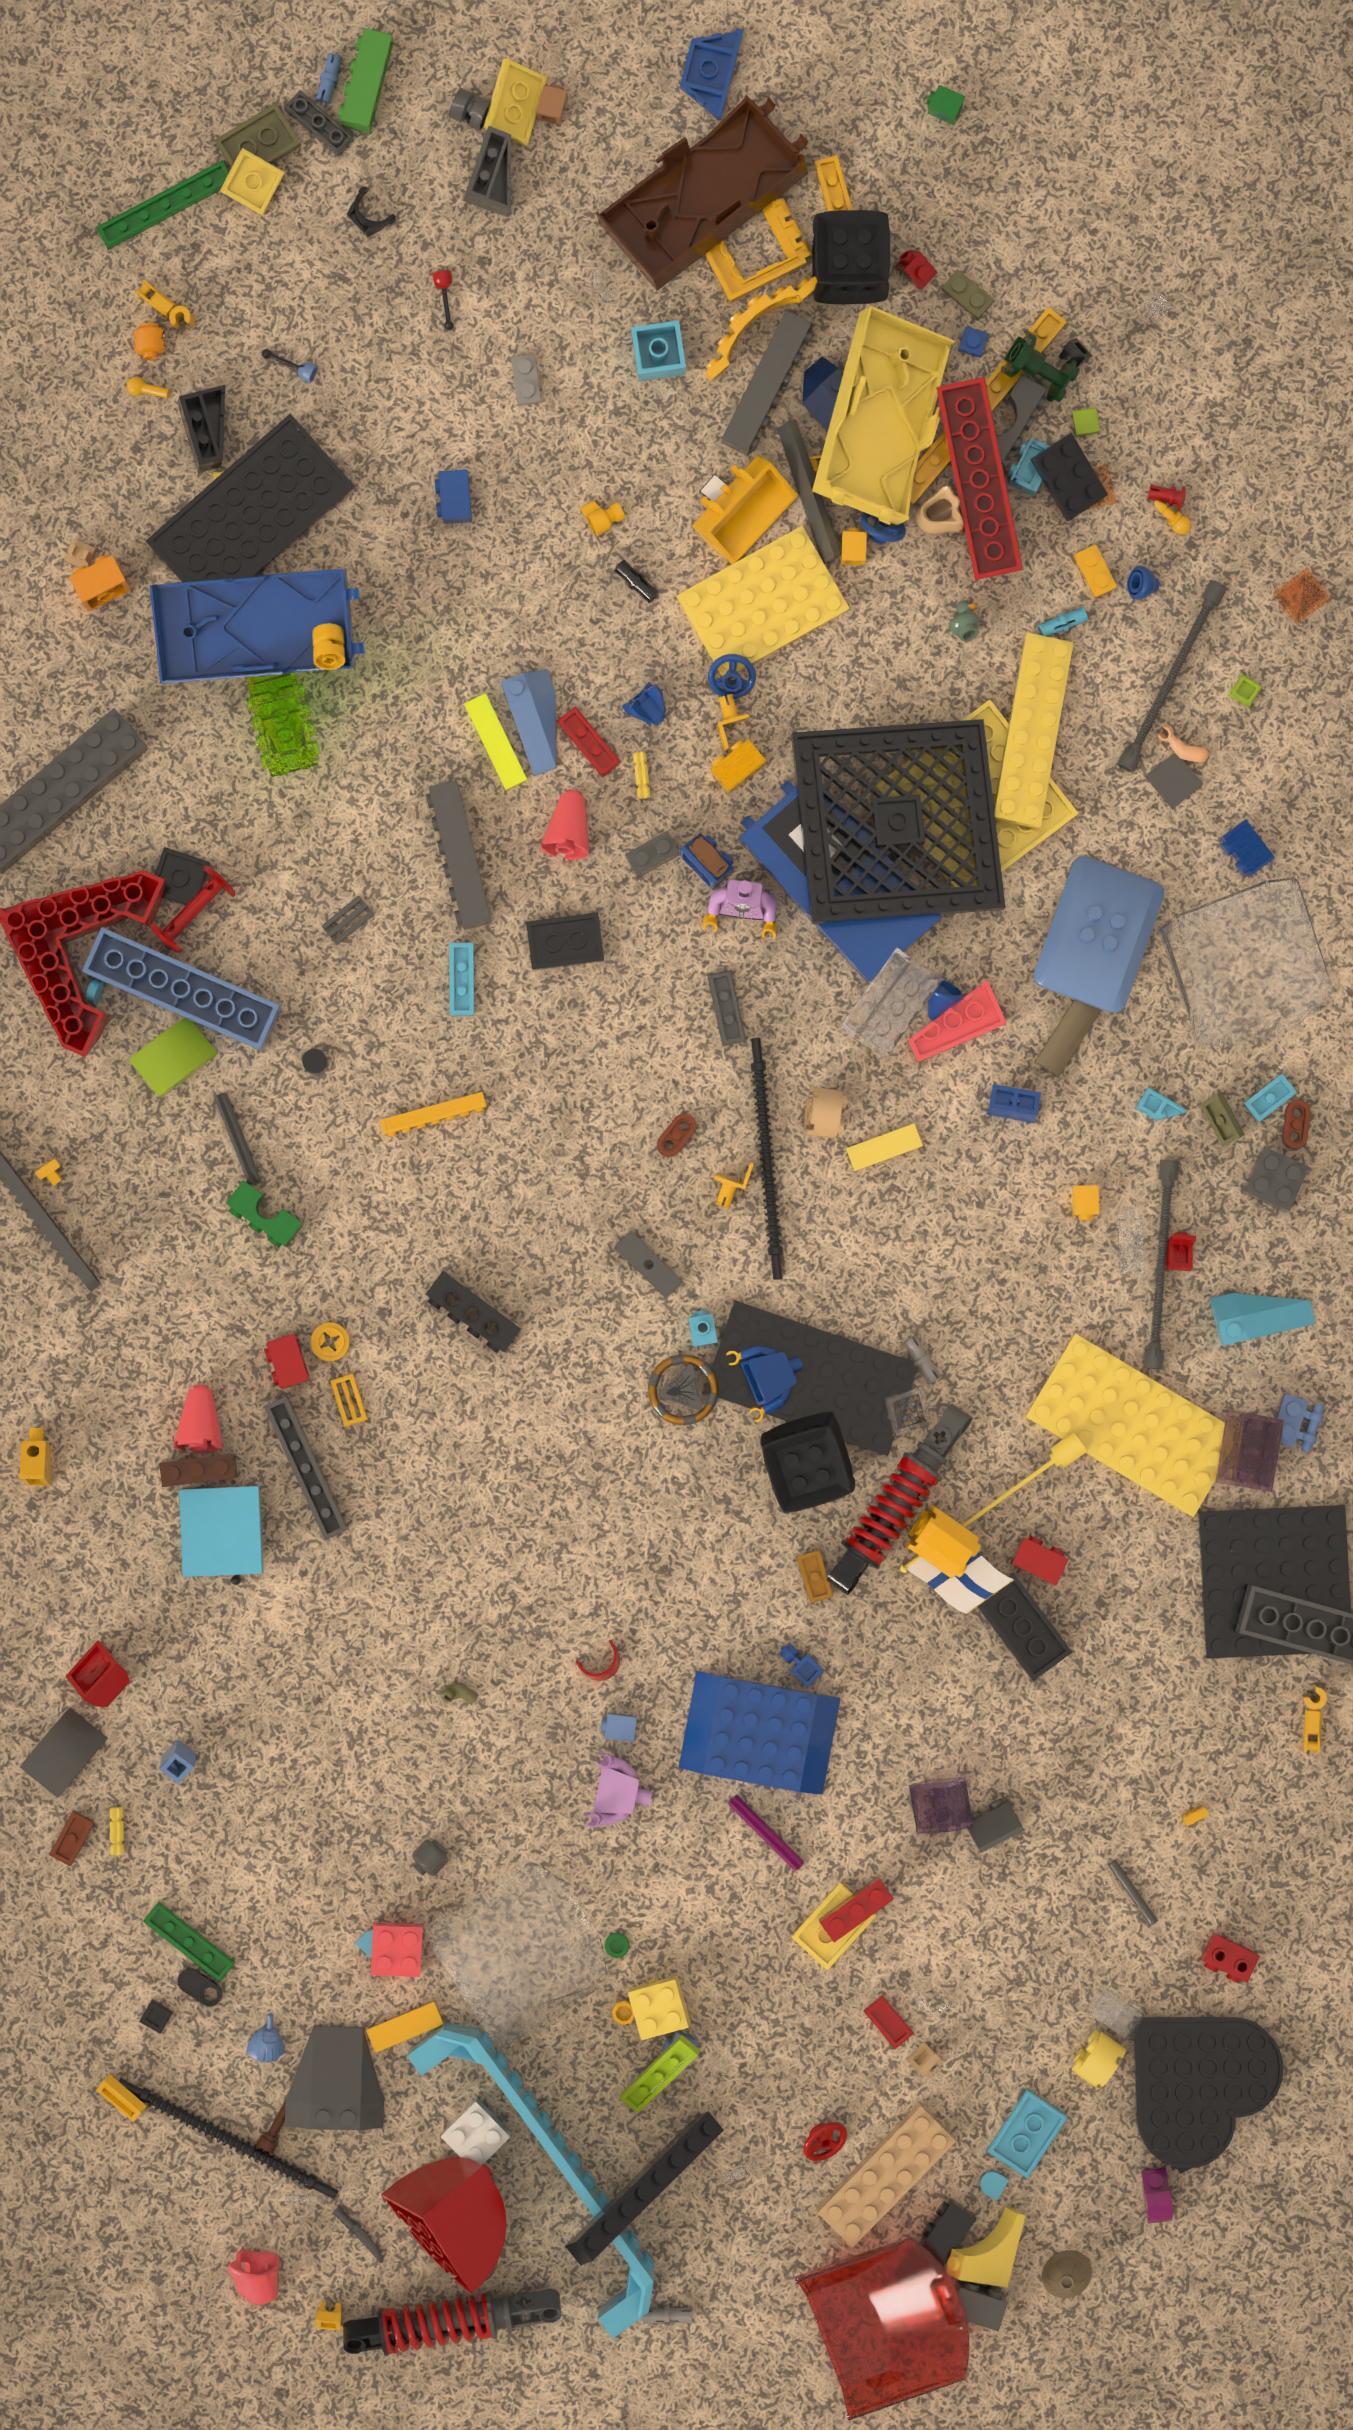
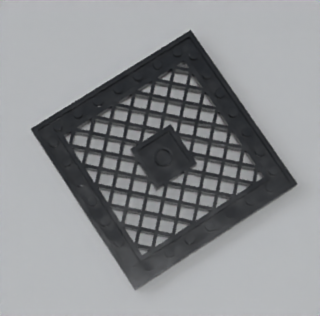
M984 719L792 732L791 740L812 924L995 911L1006 908ZM945 748L940 755L933 749ZM910 750H921L916 757L909 752ZM949 750L959 758L954 766L943 758ZM898 751L893 758L884 753ZM925 752L935 759L930 767H927L919 760ZM874 753L869 760H867L861 755ZM901 753L911 761L906 769L895 762ZM839 755H850L844 762L837 757ZM877 755L888 763L882 771L871 763ZM819 757H825L820 763ZM853 757L864 765L858 773L847 765ZM829 759L839 766L834 774L823 767ZM961 762H963L964 775L956 769ZM938 763L949 771L943 779L932 771ZM914 765L925 772L919 780L909 773ZM890 767H893L901 774L895 782L885 775V772ZM866 768L877 776L871 784L860 776ZM842 770L853 777L847 786L837 778ZM821 773L829 779L823 787ZM951 774L962 781L957 789H954L946 782ZM927 776H930L938 783L933 791L922 784ZM904 777L914 785L908 793L898 785ZM880 779L890 786L885 794H882L874 787ZM856 780L866 788L861 796L850 789ZM832 782L842 790L837 798L826 791ZM964 785L966 788L967 799L959 793V791L963 788ZM941 786L952 794L946 802L935 794ZM917 788L928 796L922 804L920 795H912ZM893 790L901 795L888 797ZM869 791L877 797L871 799V805L864 800ZM845 793L856 801L850 809L839 801ZM824 797L831 802V805L826 809V811L824 805ZM954 797L965 805L959 813L948 805ZM930 799L941 807L935 815L924 807ZM858 804L869 812L863 820L853 813ZM834 806L845 813L839 822L828 814ZM967 808L969 813V821H967L964 817L961 816ZM943 810L954 817L948 826L938 818ZM922 813L930 819L925 827ZM871 816L873 817L874 829L866 823ZM847 817H850L858 824L852 833L842 825ZM826 820L834 826L829 834L827 832ZM956 821H959L967 828L962 836L951 829ZM933 822L944 830L938 838L927 831ZM861 828L871 835V838L866 843L855 836ZM837 829L848 837L842 845L831 838ZM970 831L972 845L969 844L966 840H964L965 837L970 833ZM946 833L957 841L951 849L941 842ZM925 837L933 843L927 851L920 846L925 843ZM874 839L876 848L885 847L879 855L868 847ZM850 841H853L861 848L855 857L845 849ZM829 844L837 850L831 858ZM960 844L970 852L965 860L954 853ZM909 845L903 853L895 847ZM936 846L946 853L941 862L930 854ZM911 848L922 855L916 864L906 856ZM888 849L898 857L893 865H890L882 858ZM864 851L875 859L869 867L858 860ZM840 853L850 860V863L844 869L834 862ZM972 856H974L975 869L967 863ZM949 857L960 865L954 873L943 865ZM925 859L936 867L930 875L919 867ZM901 860L912 868L906 876L895 869ZM877 862L888 870L882 878L871 871ZM853 864L864 872L858 880L847 872ZM832 868L839 873V876L834 880V882L832 877ZM962 868L973 876L967 884L956 876ZM938 870L949 877L943 886L932 878ZM914 872H917L925 879L919 888L909 880ZM890 873L901 881L895 889L885 882ZM866 875L877 883L871 891L860 883ZM842 877L853 884L847 893L836 885ZM976 879L977 886H970ZM951 881H954L957 885L960 886L946 888ZM928 882L936 888L922 890ZM904 884L912 890L898 892ZM880 886L887 891L886 893H875ZM855 888H858L862 893H864L860 895H850L855 890Z

